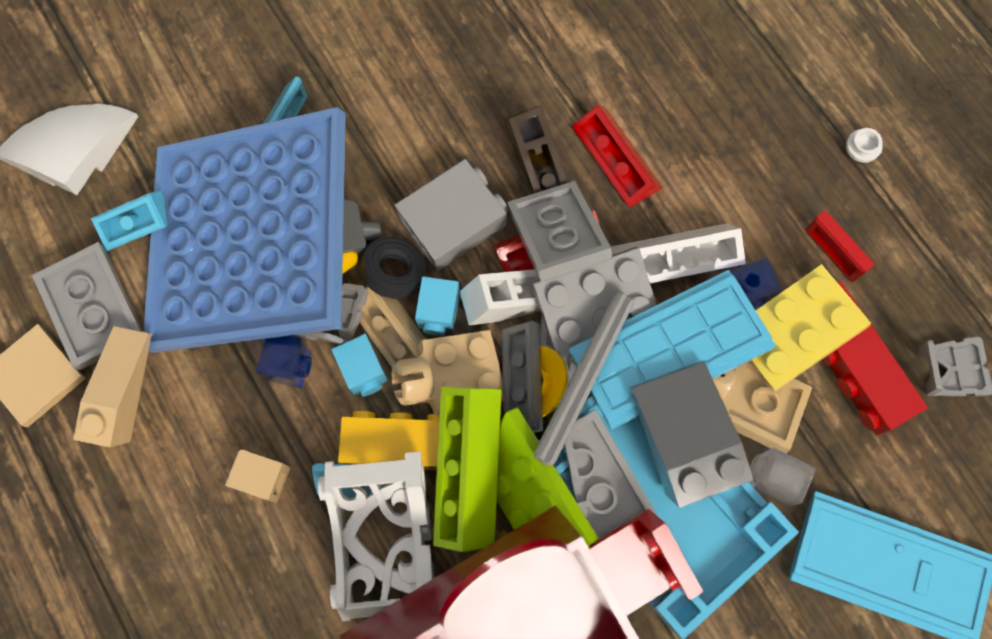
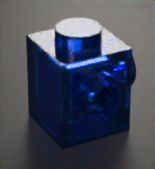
M767 258L730 271L755 311L782 292L780 283Z
M288 335L279 338H266L256 372L267 381L302 388L304 378H307L311 371V353L301 343L302 339L296 336Z

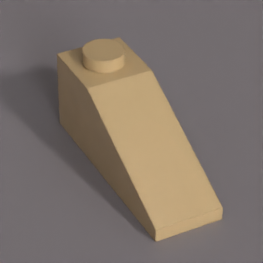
M113 326L80 402L73 440L105 447H114L131 442L152 333Z

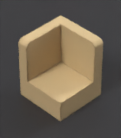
M240 450L225 486L277 503L291 467L272 459Z

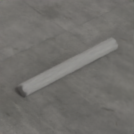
M618 292L613 296L534 452V458L542 464L551 466L556 462L634 305L632 297L622 292Z

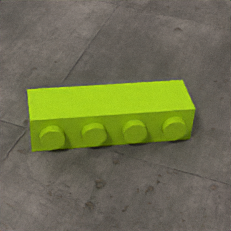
M441 387L433 546L466 552L484 549L495 542L502 389Z

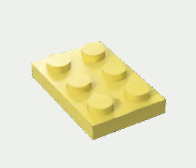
M821 264L756 310L772 336L776 347L750 361L772 390L776 392L870 327L871 322Z

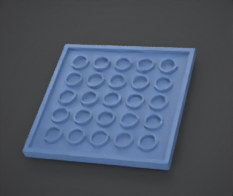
M339 107L157 147L154 192L161 190L163 193L168 226L152 232L150 238L143 331L152 333L148 352L155 353L341 329L346 113Z

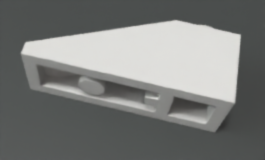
M524 270L479 274L460 291L468 324L500 322L540 312L531 283L540 280L536 271Z

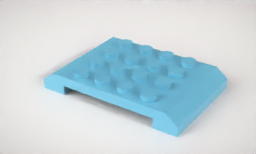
M593 396L585 401L577 419L593 410L598 412L654 508L656 515L668 526L703 590L701 594L689 600L678 588L674 591L668 589L648 602L665 624L680 639H685L799 532L772 502L767 503L749 482L679 508L665 495L640 417L611 430ZM563 446L553 465L575 499L565 447Z

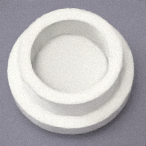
M871 128L854 131L846 141V150L850 157L862 163L875 160L880 155L883 147L880 134Z

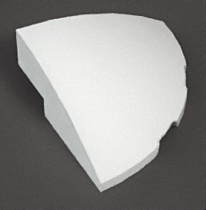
M105 104L71 105L59 108L32 120L13 133L0 147V160L52 186L57 185L78 195L94 169L100 172L104 170L137 120L138 115L127 109Z

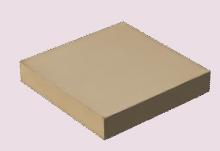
M39 324L35 325L0 354V400L23 427L28 428L86 379L81 371L73 368L68 355L47 330Z

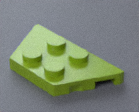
M515 408L508 411L504 415L500 426L497 502L511 526L515 530L556 505L583 537L586 545H591L599 538L554 465L542 464L534 458V452L539 441L520 410Z

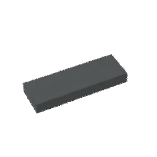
M529 321L502 329L503 411L505 415L508 411L518 408L533 433L543 431L540 329L538 323Z

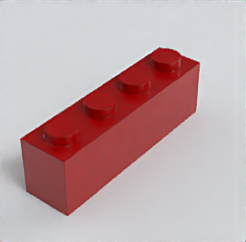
M837 282L841 286V288L846 292V294L851 298V300L860 309V307L853 299V297L851 296L843 282ZM872 325L821 360L825 365L831 367L838 378L837 383L840 390L845 396L853 400L859 409L860 420L866 428L873 430L876 436L891 431L928 409V406Z

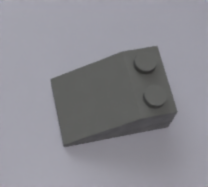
M704 361L630 387L665 495L679 508L754 480L743 444Z

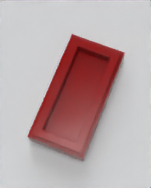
M826 210L819 214L805 229L806 233L850 282H855L875 265Z

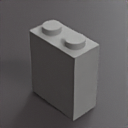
M466 159L394 205L399 220L437 272L507 225L506 212H508V208L504 200L497 193L492 195L486 187L488 182L482 171L478 167L473 169Z

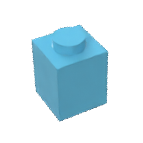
M422 277L415 320L418 328H422L424 333L433 336H444L445 332L454 333L460 297L459 281Z
M366 334L331 349L347 386L354 396L361 394L362 397L374 394L382 389V383L388 381Z

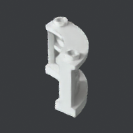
M421 451L405 453V460L344 466H335L334 461L325 462V476L318 478V493L320 500H325L327 504L334 544L336 584L331 585L330 588L331 607L338 610L342 621L371 617L399 600H387L390 587L402 592L411 593L435 578L430 544L425 545L424 542L432 540L429 507H426V481ZM369 485L372 494L368 496L367 492L360 486ZM353 487L352 490L357 495L352 498L347 497L343 494L341 488ZM391 498L393 507L397 502L405 503L407 505L406 511L402 513L395 512L387 500ZM377 506L392 523L402 527H412L411 534L399 538L392 545L388 552L386 563L372 554L356 536L363 521ZM344 509L354 511L347 523L345 521ZM400 551L409 552L412 556V561L410 563H403L400 559L398 570L393 568L397 554ZM349 552L358 561L351 568L349 565ZM376 578L383 582L380 601L354 603L352 584L355 580L361 579L365 582L364 596L372 590Z

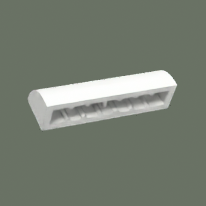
M727 223L611 246L612 255L633 247H639L650 283L746 264L741 228Z

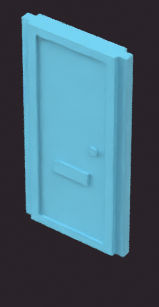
M727 270L626 320L590 393L610 429L613 430L639 417L630 387L700 361L705 362L712 379H715L774 349L776 345L736 278ZM593 337L569 348V353L576 367H578Z
M814 491L808 504L791 565L789 580L947 639H979L992 585V554Z

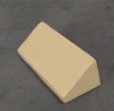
M367 286L366 288L369 292L366 305H363L361 309L363 314L359 323L391 367L399 360L418 357V344L422 340L427 339L397 299L380 296Z

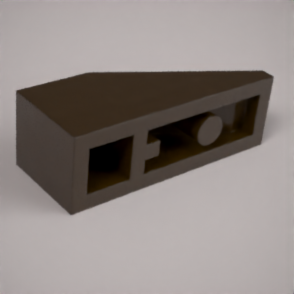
M535 106L503 118L514 152L532 194L568 183L543 107Z

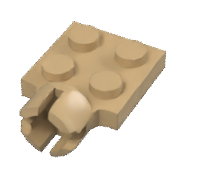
M490 330L422 340L418 344V357L399 360L392 367V385L402 383V390L394 391L398 402L402 405L425 402L431 405L435 416L440 415L441 387L502 389L501 404H503V378Z
M751 361L713 379L738 433L784 455L791 450L812 390L811 386L793 379L774 392Z

